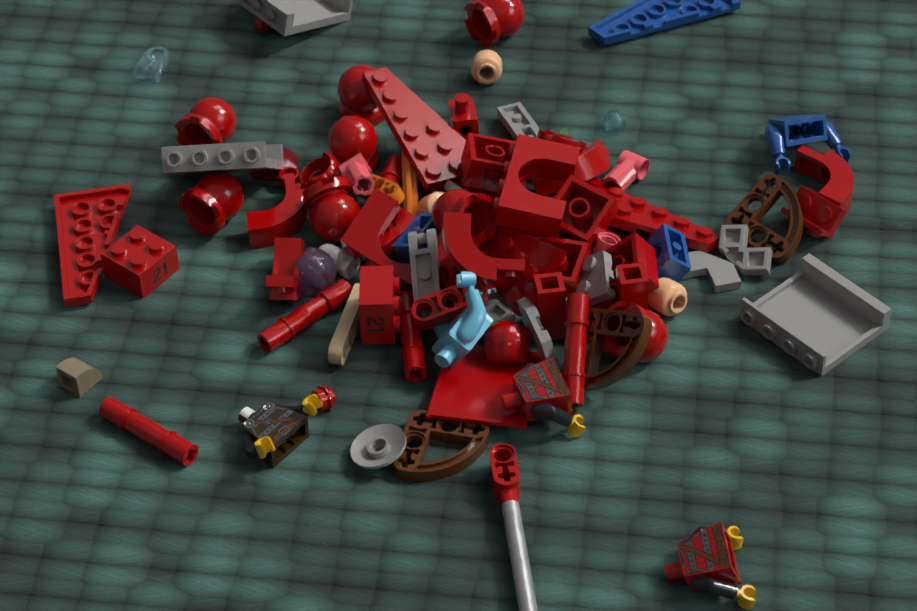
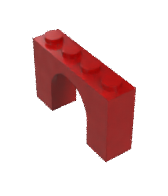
M518 134L516 144L511 143L507 159H511V161H505L502 176L506 177V179H500L497 194L501 196L494 199L492 212L497 213L495 224L558 238L566 201L532 193L521 182L536 177L566 182L570 174L573 176L575 174L580 147Z
M375 188L340 241L344 247L343 252L353 259L362 258L367 262L366 266H394V277L400 278V287L405 285L413 292L410 263H398L391 260L383 253L381 247L384 232L400 210L399 203L394 198ZM442 231L437 237L439 269L440 261L448 257L442 241Z
M644 263L616 265L615 298L592 308L608 309L614 303L625 301L633 302L644 309H648L649 280ZM562 273L534 275V305L540 315L541 325L544 330L548 331L551 340L565 338L566 289Z

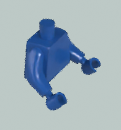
M824 114L792 115L768 120V125L765 127V138L772 157L776 159L773 173L778 176L780 168L784 169L786 175H788L791 161L787 157H783L785 156L784 146L824 141L830 149H834L846 162L851 157V151L846 147H841L842 141L833 125L826 121Z

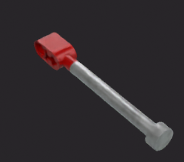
M500 443L493 446L490 450V476L494 498L497 502L501 503L518 608L519 611H538L518 501L520 497V472L517 455L513 446Z

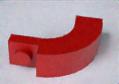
M601 140L592 142L579 152L574 177L585 182L610 168L609 152L603 146ZM531 178L536 193L542 196L559 192L565 183L547 178Z
M802 145L796 151L795 170L821 182L824 187L818 194L847 210L844 214L845 216L851 206L854 175L851 167L840 155L831 150L823 155Z
M294 173L284 174L286 195L279 205L269 210L246 213L250 249L274 246L275 238H291L304 226L308 218V209L304 208L301 197H303L302 191L305 189H301L300 183H295Z
M443 213V245L449 259L460 272H473L476 278L483 280L489 285L495 284L497 274L501 275L502 279L510 280L517 279L518 276L523 275L525 260L489 257L475 246L471 237V213Z
M275 238L272 276H266V287L270 289L269 300H298L301 292L304 267L303 239Z

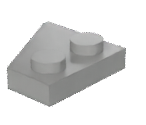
M605 251L587 256L582 266L583 273L576 293L588 294L589 306L615 298V290L611 289L609 281L611 282L614 279L611 269L612 256Z

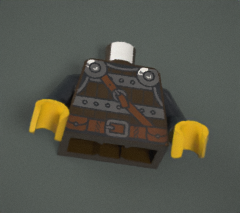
M311 394L298 406H285L266 402L257 411L249 407L243 408L239 413L238 420L243 423L242 444L247 457L250 459L261 458L272 468L277 466L310 436L308 416L314 417L317 414L316 409L323 406L319 397L316 394Z

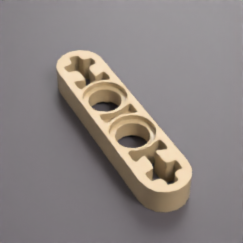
M360 283L354 284L330 342L328 350V363L342 366L345 364L360 327Z

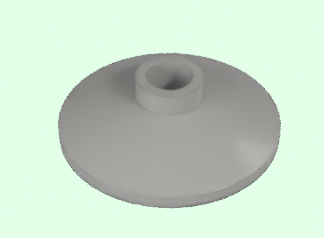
M392 424L372 426L361 432L353 441L350 449L352 460L356 465L365 469L385 467L401 456L406 447V436L401 428Z

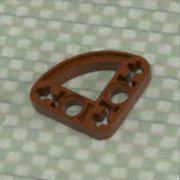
M767 174L756 183L730 213L725 225H734L735 223L747 224L749 228L748 248L771 247L770 243L776 249L783 248L784 251L782 253L779 251L774 253L771 247V262L782 264L790 259L798 247L803 232V213L798 198L791 186L780 176ZM774 184L776 185V188H775V189L769 188V189L767 190V186H768V185H769V186H773ZM781 196L790 208V226L785 238L759 223ZM758 201L762 203L761 207L756 211L748 209L749 204ZM755 234H765V238L761 242L755 243L751 241Z
M589 308V327L586 328V344L591 342L592 349L585 359L587 365L585 364L584 374L587 376L584 390H598L608 387L622 379L632 370L644 353L651 336L652 321L649 317L637 312ZM619 317V327L612 331L611 324L615 318ZM630 323L634 325L641 323L640 328H630ZM605 337L630 339L619 358L608 368L597 373Z
M427 410L414 411L410 414L403 431L406 436V447L401 456L393 462L395 476L405 481L422 482L443 479L463 471L472 465L486 449L490 439L489 425L436 418L426 419ZM447 425H452L456 427V429L452 432H446L442 430V428ZM431 440L466 446L458 453L443 460L423 463ZM417 441L421 443V446L410 448L407 444ZM407 458H410L411 464L405 467L407 463Z

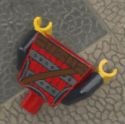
M553 357L537 364L527 363L519 372L512 376L514 391L501 394V402L505 411L520 407L528 421H553L566 427L567 432L575 438H579L586 429L582 425L584 419L581 415L572 416V394Z
M722 522L710 527L700 526L688 538L680 541L677 545L680 560L664 566L670 583L684 578L692 592L717 595L731 600L737 598V603L741 608H753L756 601L753 598L756 592L755 588L752 585H744L741 589H738L737 586L741 582L734 550H739L742 547L744 539L742 536H739V528L730 526L726 531Z

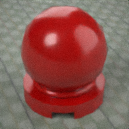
M475 0L468 3L464 8L468 18L464 19L467 31L474 41L479 39L483 43L482 47H490L496 44L500 38L512 36L521 27L525 16L520 0Z
M365 64L351 66L341 75L337 88L340 99V119L343 116L358 115L368 120L374 126L384 121L383 115L362 81L363 72L375 70V68Z
M215 97L204 98L196 102L189 113L184 115L175 125L178 132L176 139L180 146L227 142L232 137L237 126L236 116L231 105L221 98Z
M358 115L343 116L333 124L327 141L331 150L330 154L334 155L340 164H343L361 153L372 170V174H374L375 168L380 164L379 153L376 148L378 137L374 125Z
M215 171L201 177L195 188L192 187L186 190L180 196L178 204L180 211L184 209L190 218L186 222L193 229L203 235H208L209 233H214L215 235L224 227L225 221L238 214L244 204L245 195L242 184L235 176L226 172Z
M345 176L333 177L335 182L325 185L318 181L302 191L303 197H301L304 208L311 209L309 216L312 229L318 237L331 243L341 242V238L360 211L355 199L349 196L352 192V186L349 178Z
M465 189L448 190L439 196L433 206L432 220L435 229L439 233L442 231V216L444 212L471 213V237L475 246L479 247L486 239H492L498 229V225L495 224L497 213L492 212L494 200L488 195L470 192Z
M625 301L614 303L607 309L637 312L651 319V336L644 353L637 363L653 361L665 350L668 341L667 325L657 313L644 309L633 302ZM619 317L613 320L611 324L612 331L619 327ZM630 323V328H640L641 323L639 325ZM605 337L603 349L619 357L630 339Z

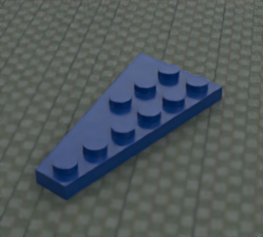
M637 0L589 26L588 35L601 44L608 45L739 10L741 1Z

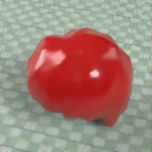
M324 151L322 157L316 158L313 162H309L306 167L302 168L299 175L301 189H306L318 181H321L323 185L335 182L333 177L343 176L338 167L341 164L335 156Z
M510 320L496 322L488 328L483 339L487 361L529 362L532 338L530 331L525 325Z

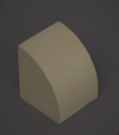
M67 358L56 366L60 386L78 397L84 395L103 378L99 370L78 358Z

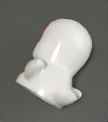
M329 243L322 245L316 253L317 262L326 268L328 273L339 272L346 280H350L355 275L361 262L360 257L353 259L339 247Z

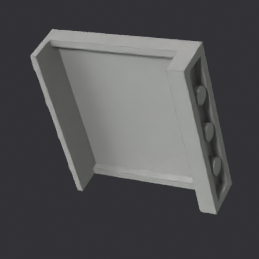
M235 0L283 36L350 20L353 0Z
M265 141L161 147L163 173L191 175L208 174L215 171L228 173L281 170L284 168L283 144L265 145Z
M809 253L802 258L801 270L757 301L752 303L744 297L741 301L740 319L761 333L766 339L781 347L787 354L802 362L808 369L813 370L822 377L889 328L891 308Z

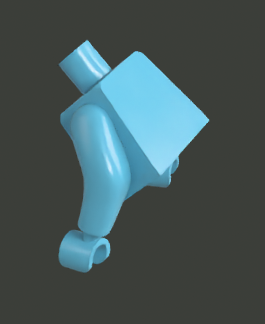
M461 271L460 274L456 275L457 287L467 288V293H465L467 308L449 325L446 323L433 328L438 338L432 347L433 352L436 354L434 359L443 368L454 366L468 354L494 321L486 314L479 290L474 288L476 285V275L473 272ZM427 310L421 311L422 318L429 317L431 312Z

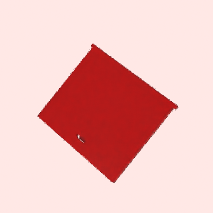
M474 345L469 353L454 366L440 368L425 418L527 429L528 420H526L521 408L518 407L505 411L501 402V394L514 391L512 376L519 372L527 363L537 364L542 362L539 353L531 351L529 362L526 363L489 362L485 357L484 346Z

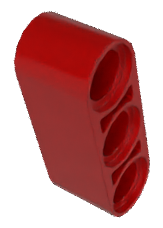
M476 278L474 288L483 294L481 298L486 307L489 300L487 285L483 280ZM453 285L417 299L411 308L414 325L420 330H430L453 321L467 308L465 297L467 288ZM450 300L457 303L453 308L443 306L445 302ZM427 310L431 312V315L427 318H420L418 313Z

